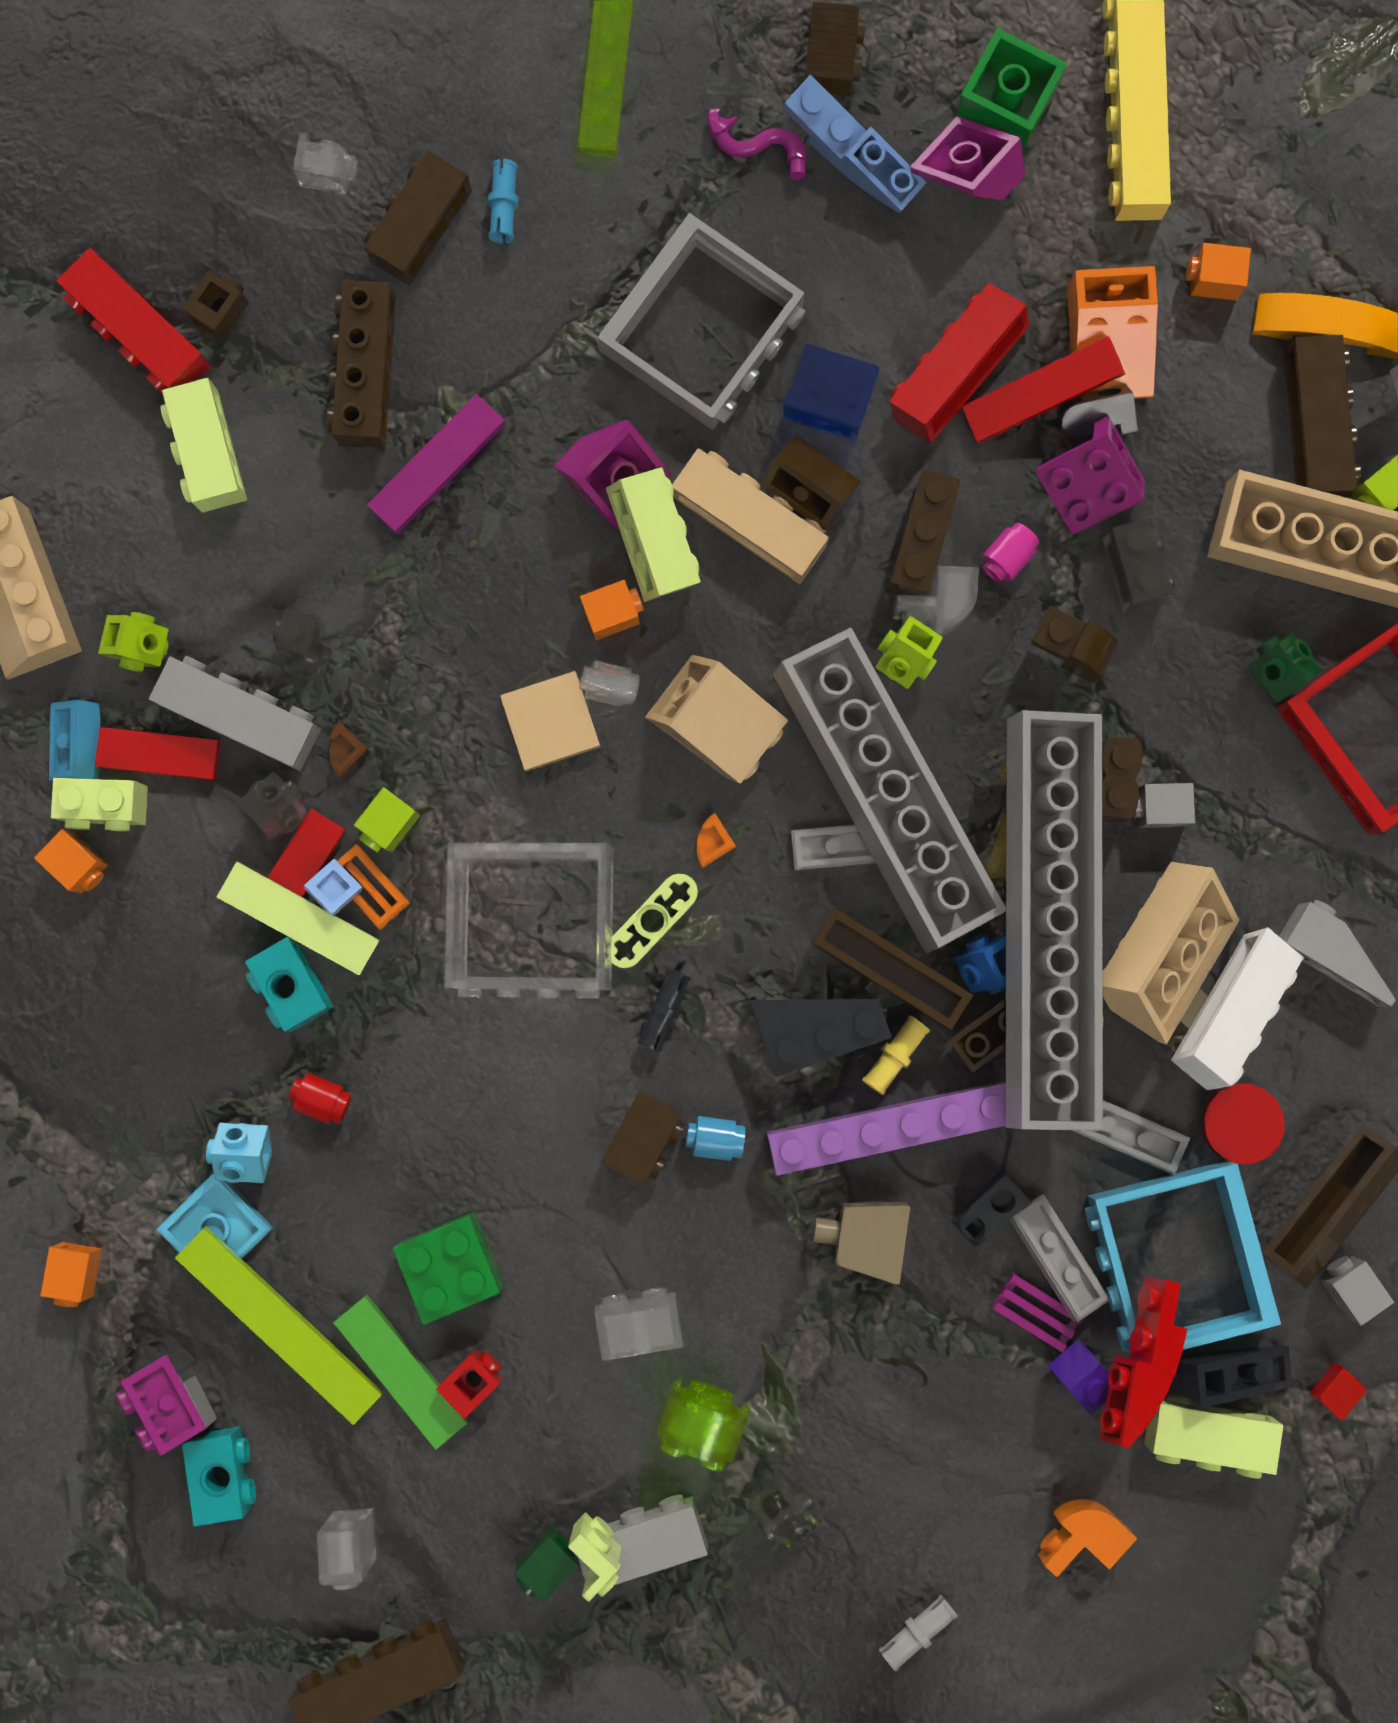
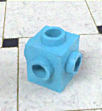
M219 1123L215 1139L208 1141L206 1160L208 1164L213 1166L215 1181L264 1183L272 1156L268 1125Z

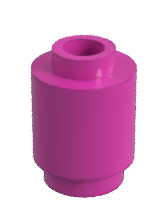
M1015 523L1011 528L1006 527L981 556L984 563L983 571L998 583L1002 580L1012 582L1036 554L1035 548L1039 544L1038 538L1023 524Z

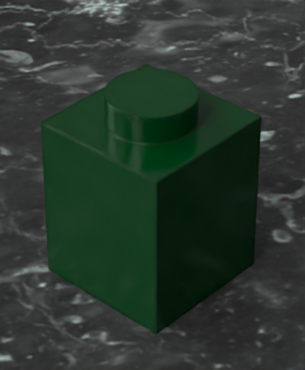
M553 1526L518 1561L514 1573L518 1577L516 1581L519 1587L532 1598L537 1596L543 1603L579 1566L578 1556L568 1548L569 1542Z

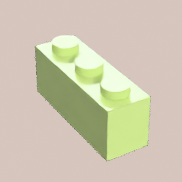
M209 378L162 390L166 404L160 406L161 413L167 428H172L175 441L170 443V447L176 464L178 466L182 465L185 479L180 480V485L188 503L192 502L202 513L247 501L217 388Z
M663 468L620 479L608 486L606 491L644 602L700 583L698 575L699 564L696 557L690 551L686 539V525L682 517L677 513L673 501V486L670 480L665 477Z
M1164 1398L1157 1413L1146 1427L1144 1445L1153 1454H1156L1155 1459L1165 1463L1180 1464L1181 1459L1196 1461V1466L1202 1469L1221 1471V1466L1237 1468L1236 1473L1259 1479L1262 1477V1473L1277 1474L1283 1424L1272 1416L1214 1406L1200 1408L1167 1401V1398Z

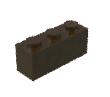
M429 150L421 161L417 160L411 166L407 176V183L400 193L395 192L391 196L386 206L385 216L379 225L374 224L369 229L365 237L364 249L370 262L410 286L472 192L466 173Z
M922 469L886 593L922 603L926 601L931 590L961 479Z

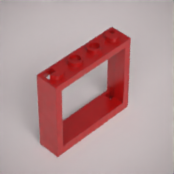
M1398 623L1384 630L1275 708L1369 836L1383 833L1398 822V801L1389 808H1384L1306 701L1385 645L1389 646L1398 659Z

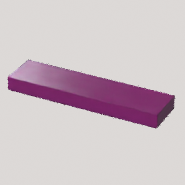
M475 394L367 506L398 535L506 425L505 420L481 397Z

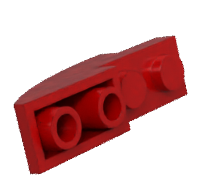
M1144 1276L1143 1285L1137 1297L1139 1307L1135 1328L1130 1335L1131 1350L1129 1359L1115 1356L1113 1366L1108 1374L1109 1389L1106 1406L1100 1417L1101 1433L1099 1440L1129 1448L1143 1433L1162 1404L1175 1376L1187 1334V1328L1174 1326L1181 1283Z

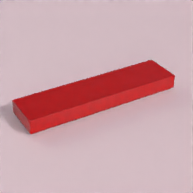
M1107 336L963 405L962 409L977 443L980 444L1126 374L1110 336Z

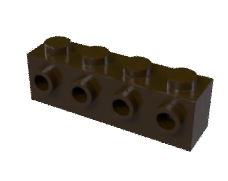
M343 280L342 294H337L335 297L336 318L340 319L339 332H334L332 337L333 356L337 357L336 371L330 372L329 378L330 393L334 395V409H328L327 430L328 433H332L339 446L386 449L396 296L390 283Z

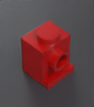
M474 1349L440 1382L436 1390L465 1419L500 1384L503 1377L498 1372L502 1369V1366L487 1350L480 1354ZM476 1371L482 1377V1381L478 1384L471 1383L467 1377L468 1372Z

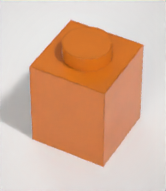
M1203 243L1196 256L1190 257L1187 265L1186 280L1191 281L1190 296L1236 301L1247 287L1251 248Z
M625 579L580 596L595 640L640 624L638 612L644 611L636 588L628 590Z
M61 829L34 857L68 891L82 893L84 890L88 892L96 887L104 877L102 871L109 865L79 835L65 829Z
M66 1242L49 1247L40 1296L54 1298L53 1304L62 1307H78L79 1303L94 1297L102 1248Z

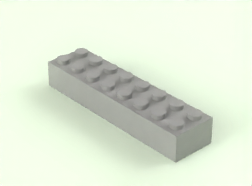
M850 627L782 661L773 673V676L924 952L927 954L1006 912L1003 901L852 628Z

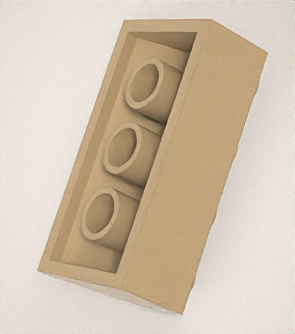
M13 496L0 500V664L5 678L9 680L82 652L31 512L27 506Z
M1171 862L1163 876L1158 880L1147 902L1138 912L1137 918L1126 936L1120 941L1118 949L1108 965L1102 971L1103 998L1110 1010L1159 1043H1168L1240 921L1213 868Z

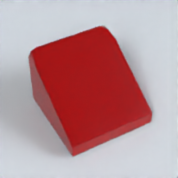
M1334 1362L1309 1394L1343 1421L1368 1389L1343 1366Z

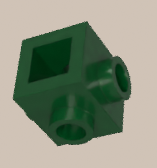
M1291 633L1281 641L1276 635L1256 649L1260 656L1248 665L1253 671V677L1261 688L1266 689L1276 703L1308 683L1322 671L1313 660V654L1309 646L1304 641L1298 639L1294 633Z

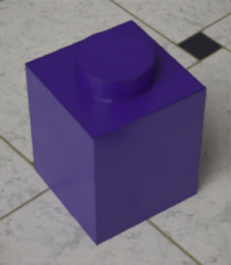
M1078 1339L1050 1363L1048 1367L1088 1414L1092 1416L1106 1404L1109 1389V1373Z

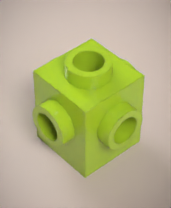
M131 612V616L107 615L98 654L120 660L119 667L135 672H143L144 667H160L161 661L168 651L167 635L169 629L154 624L155 617L142 613Z
M910 615L897 633L890 629L877 650L882 652L883 655L875 668L887 675L891 680L909 689L917 677L924 680L936 664L937 660L932 656L943 637Z

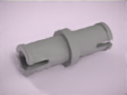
M939 1595L938 1599L915 1619L909 1617L905 1621L907 1626L887 1644L880 1647L879 1651L894 1671H898L899 1667L922 1647L925 1649L929 1648L932 1645L930 1640L959 1616L945 1598Z

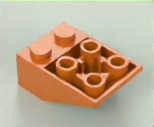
M1155 266L1075 270L1067 286L1071 354L1110 336L1126 374L1092 391L1126 384L1132 390L1134 399L1153 398L1158 312Z

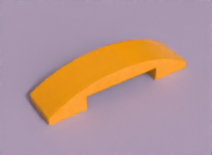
M1264 293L1259 294L1257 298L1252 334L1284 340H1291L1294 335L1311 337L1343 334L1344 344L1365 347L1369 355L1398 360V313L1359 301L1313 294Z

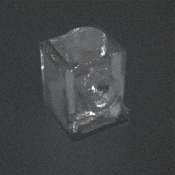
M300 133L293 171L301 187L347 194L349 180L353 181L356 176L357 159L356 156L348 155L345 147L336 142L321 140L319 143L311 142L308 134Z

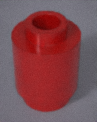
M307 1073L304 1079L297 1077L290 1090L288 1100L294 1102L292 1110L326 1124H330L331 1121L340 1124L348 1110L352 1094L345 1092L344 1086Z

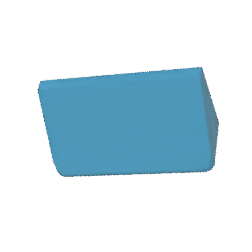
M83 700L51 703L49 781L53 782V778L99 779V768L95 767V759L100 730V704Z

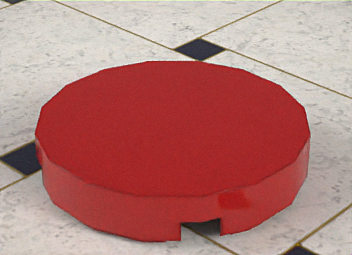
M1234 1084L1215 1091L1205 1103L1202 1117L1203 1123H1201L1202 1134L1209 1148L1220 1158L1237 1164H1253L1269 1157L1280 1145L1284 1133L1283 1112L1277 1100L1265 1089L1251 1084Z

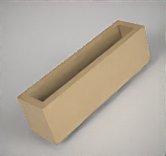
M698 448L672 484L674 490L673 498L786 576L801 584L827 547L829 537L824 534L826 530L821 529L816 521L809 520L808 518L803 520L792 512L793 508L783 498L776 495L771 498L759 490L761 488L760 484L751 476L745 473H741L739 476L728 469L729 464L717 453L709 451L706 454Z

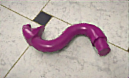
M710 109L708 111V131L713 141H716L722 151L734 157L747 158L758 154L771 144H780L787 151L790 178L800 180L805 177L807 152L799 136L783 128H770L760 132L748 141H737L731 138L729 134L737 121V117L725 119L719 117L720 109Z

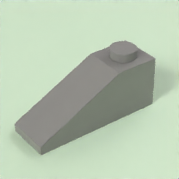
M1314 900L1313 903L1298 904L1279 937L1304 957L1302 962L1377 1007H1392L1396 999L1347 924L1335 917L1336 910L1318 900Z

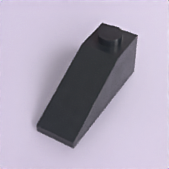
M1280 1345L1181 1355L1175 1376L1166 1394L1167 1401L1203 1408L1292 1388L1289 1346Z

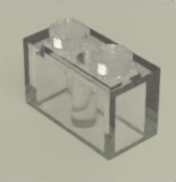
M661 1287L645 1290L642 1292L643 1297L627 1300L626 1294L603 1298V1304L596 1305L594 1311L602 1361L682 1348L684 1338L676 1292L667 1293L666 1288Z
M374 1508L333 1511L318 1531L317 1546L320 1585H332L335 1590H347L358 1586V1583L363 1582L377 1558Z

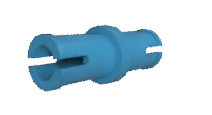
M497 159L492 163V192L489 193L487 200L488 207L491 208L489 239L495 243L503 244V235H506V243H511L514 240V211L517 210L519 205V198L515 194L517 164L512 160L503 159V168H501V161Z

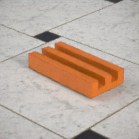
M358 844L353 846L337 861L342 867L345 866L386 912L380 917L360 893L352 899L379 930L387 926L390 920L396 918L399 912L411 904ZM357 856L397 901L394 906L385 899L352 862L353 858Z

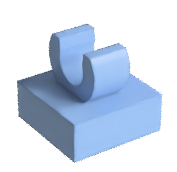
M333 859L304 885V889L333 917L362 891V886Z

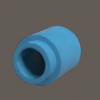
M697 1116L695 1124L688 1123L685 1147L692 1148V1156L731 1161L732 1157H742L745 1143V1126L736 1125L734 1120Z

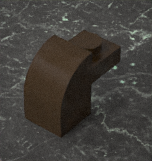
M1050 605L1030 644L1062 659L1061 668L1093 684H1097L1101 680L1118 646V640L1109 631L1095 622L1089 620L1085 623Z

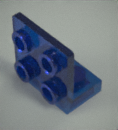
M807 344L804 348L792 387L788 389L783 405L782 419L856 442L879 373V367Z

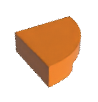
M715 813L705 821L697 838V856L702 868L736 848V845Z

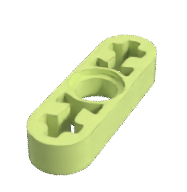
M674 874L667 878L611 937L607 944L609 960L620 968H631L639 963L695 903L698 890L694 880L685 874ZM674 882L679 886L685 882L690 886L687 890L690 898L686 902L678 899L671 906L672 909L678 911L671 918L668 911L662 905L655 903V900L662 896L666 902L673 894L669 887ZM657 910L663 915L664 925L658 932L649 933L642 928L641 917L646 911ZM634 925L638 933L649 939L650 942L643 947L639 940L632 948L635 954L634 958L629 960L624 957L619 961L615 957L618 952L615 944L619 940L627 943L634 936L632 933L627 932V930Z

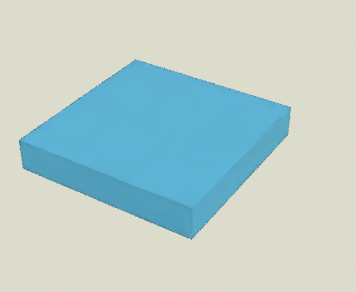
M213 1173L156 1230L180 1253L207 1226L243 1259L273 1227L230 1182L215 1181Z

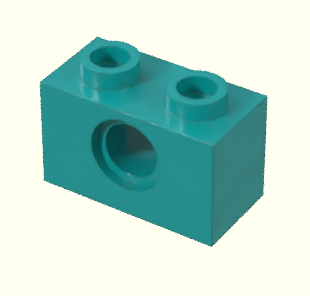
M286 937L245 961L250 970L246 973L247 980L257 994L263 993L269 1004L265 1008L266 1013L277 1029L282 1027L284 1032L294 1031L334 1008L300 945L294 939ZM286 975L290 976L295 983V990L288 998H284L278 990L279 981Z
M241 1426L198 1433L183 1442L182 1449L194 1527L243 1519L253 1508L252 1504L256 1501V1487L252 1478L248 1479L246 1463L250 1460V1446L246 1437L242 1438ZM214 1467H222L228 1472L230 1477L229 1483L224 1484L216 1480L213 1472Z

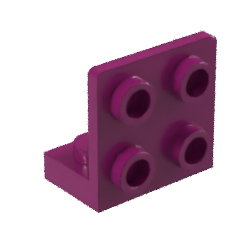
M1109 416L1094 423L1092 440L1038 466L1036 470L1037 476L1072 534L1144 501L1145 480Z
M167 1355L118 1382L121 1390L115 1393V1396L125 1415H130L134 1412L141 1426L134 1431L145 1451L150 1452L154 1449L155 1453L161 1456L206 1429Z

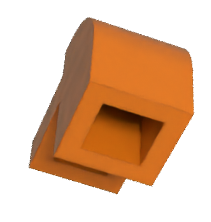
M1086 1499L1073 1500L1061 1505L1053 1512L1063 1526L1059 1531L1054 1529L1047 1534L1040 1545L1042 1550L1038 1553V1556L1044 1566L1058 1577L1079 1552L1086 1547L1110 1570L1137 1538L1104 1505Z

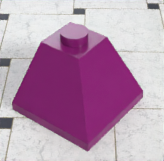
M956 116L910 166L912 174L967 194L1003 201L1025 176L1021 139Z
M628 420L581 437L553 466L575 493L617 531H620L606 491L608 486L620 479L661 467L665 477L668 479L672 477L670 471Z

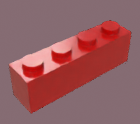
M91 248L56 280L67 292L62 297L64 301L79 315L84 311L91 315L94 320L90 325L107 342L112 337L115 338L122 345L117 351L134 368L141 363L149 371L145 378L162 395V390L199 380L211 368L203 355Z
M988 283L980 294H975L969 300L965 312L955 323H951L942 333L941 340L932 351L925 353L920 358L916 370L905 382L899 383L894 389L889 403L895 421L931 444L1030 327L1026 304L991 283Z

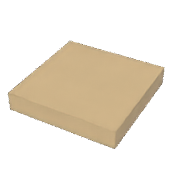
M576 671L500 695L526 772L600 748Z

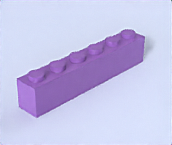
M998 1081L768 1131L767 1137L776 1175L791 1173L1006 1126V1082Z

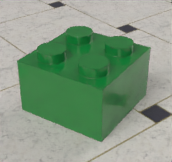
M997 28L961 94L955 117L958 116L1019 137L1021 139L1022 151L1024 152L1060 84L1067 63Z
M475 1211L406 1239L393 1247L423 1325L499 1294L505 1286Z

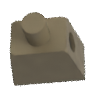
M906 1202L841 1203L839 1221L823 1218L815 1219L813 1242L835 1245L834 1262L839 1266L900 1285L910 1206Z

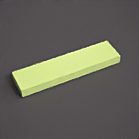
M236 862L217 895V898L357 975H360L379 942V939L335 915L331 917L323 908L240 862Z

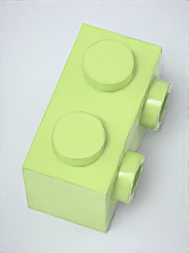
M53 778L51 818L65 822L66 829L90 830V824H105V830L130 831V825H146L148 786L130 780Z

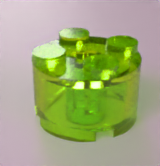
M682 1379L674 1381L657 1427V1434L663 1440L661 1449L675 1457H683L686 1454L699 1459L700 1463L708 1469L723 1471L725 1463L734 1460L751 1412L749 1406L743 1402L740 1409L732 1403L734 1395L717 1386L691 1380L689 1387H681Z

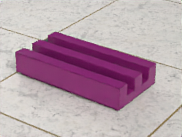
M1011 1273L992 1305L995 1311L1062 1353L1067 1347L1066 1343L1069 1338L1072 1339L1075 1334L1076 1326L1082 1322V1320L1073 1322L1062 1303L1014 1273ZM1015 1285L1068 1317L1069 1320L1066 1325L1013 1293L1012 1290ZM1009 1299L1060 1331L1059 1337L1055 1338L1004 1306V1303Z

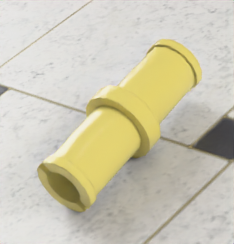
M908 1016L906 1022L890 1044L885 1043L882 1046V1055L862 1081L880 1095H884L885 1090L901 1068L909 1066L911 1063L909 1057L930 1030L916 1018Z

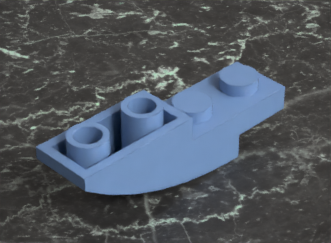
M811 75L808 76L782 106V109L809 135L806 141L827 161L868 194L898 213L905 208L927 183L921 176L912 174L910 165L871 126L866 131Z

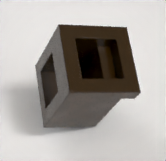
M208 271L182 310L193 324L225 344L229 338L228 332L248 305V301L242 293L244 290L243 286L226 274L220 278L211 271ZM220 304H223V305L221 306V308L219 309V311L216 312L217 307H218Z

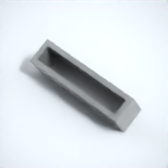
M169 656L149 700L301 772L321 731L318 726L311 723L313 715L295 706H292L289 712L276 706L277 698L259 689H256L254 695L240 689L243 682L221 672L217 679L205 673L207 666L193 658L185 656L181 662Z

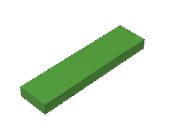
M368 1295L333 1322L435 1450L468 1423L467 1417L463 1419L436 1390L439 1385L438 1381Z

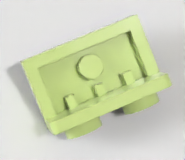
M585 1512L573 1526L568 1548L590 1568L586 1575L582 1596L589 1602L597 1593L603 1597L617 1582L619 1576L616 1572L621 1566L619 1563L621 1546L612 1538L614 1532L604 1520L598 1516L592 1519Z

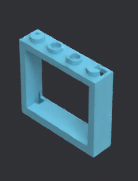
M1226 1160L1179 1172L1175 1175L1171 1174L1087 1196L1090 1207L1085 1208V1216L1090 1230L1097 1231L1100 1247L1095 1248L1096 1258L1101 1271H1107L1111 1286L1106 1287V1294L1110 1298L1108 1302L1113 1312L1118 1311L1121 1327H1117L1116 1332L1123 1352L1128 1351L1130 1354V1335L1135 1328L1136 1318L1106 1207L1213 1179L1216 1181L1250 1310L1183 1327L1187 1328L1183 1350L1281 1325L1237 1163Z

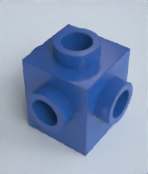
M983 933L968 940L965 943L967 949L956 955L954 960L960 970L961 978L968 986L970 992L988 990L989 994H996L1005 990L1006 934L988 937L987 933Z

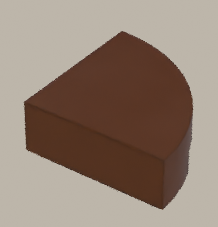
M338 722L330 735L329 757L333 770L340 778H343L370 750L342 723Z

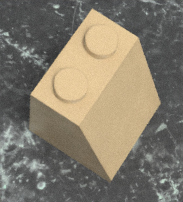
M695 655L689 658L645 716L650 722L725 778L739 784L756 772L759 767L758 760L767 748L773 747L780 740L783 734L782 728L788 722V719L719 661Z

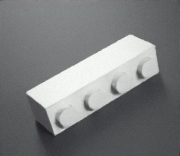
M1268 927L1245 934L1171 1061L1206 1090L1234 1085L1243 1074L1242 1066L1249 1053L1254 1051L1260 1044L1262 1039L1260 1034L1267 1021L1272 1019L1278 1012L1280 1007L1278 1002L1284 991L1296 980V970L1304 957Z

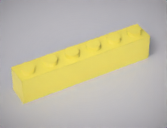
M1103 0V18L1109 19V31H1106L1104 38V55L1110 56V69H1107L1105 77L1106 94H1111L1112 104L1107 110L1106 128L1107 131H1112L1113 144H1110L1108 148L1107 164L1109 169H1114V182H1111L1109 186V205L1115 206V221L1162 220L1171 205L1164 0Z

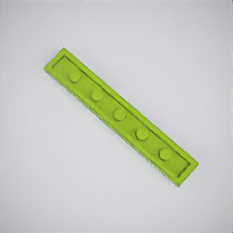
M207 1226L175 1257L181 1265L352 1425L381 1397L383 1391Z

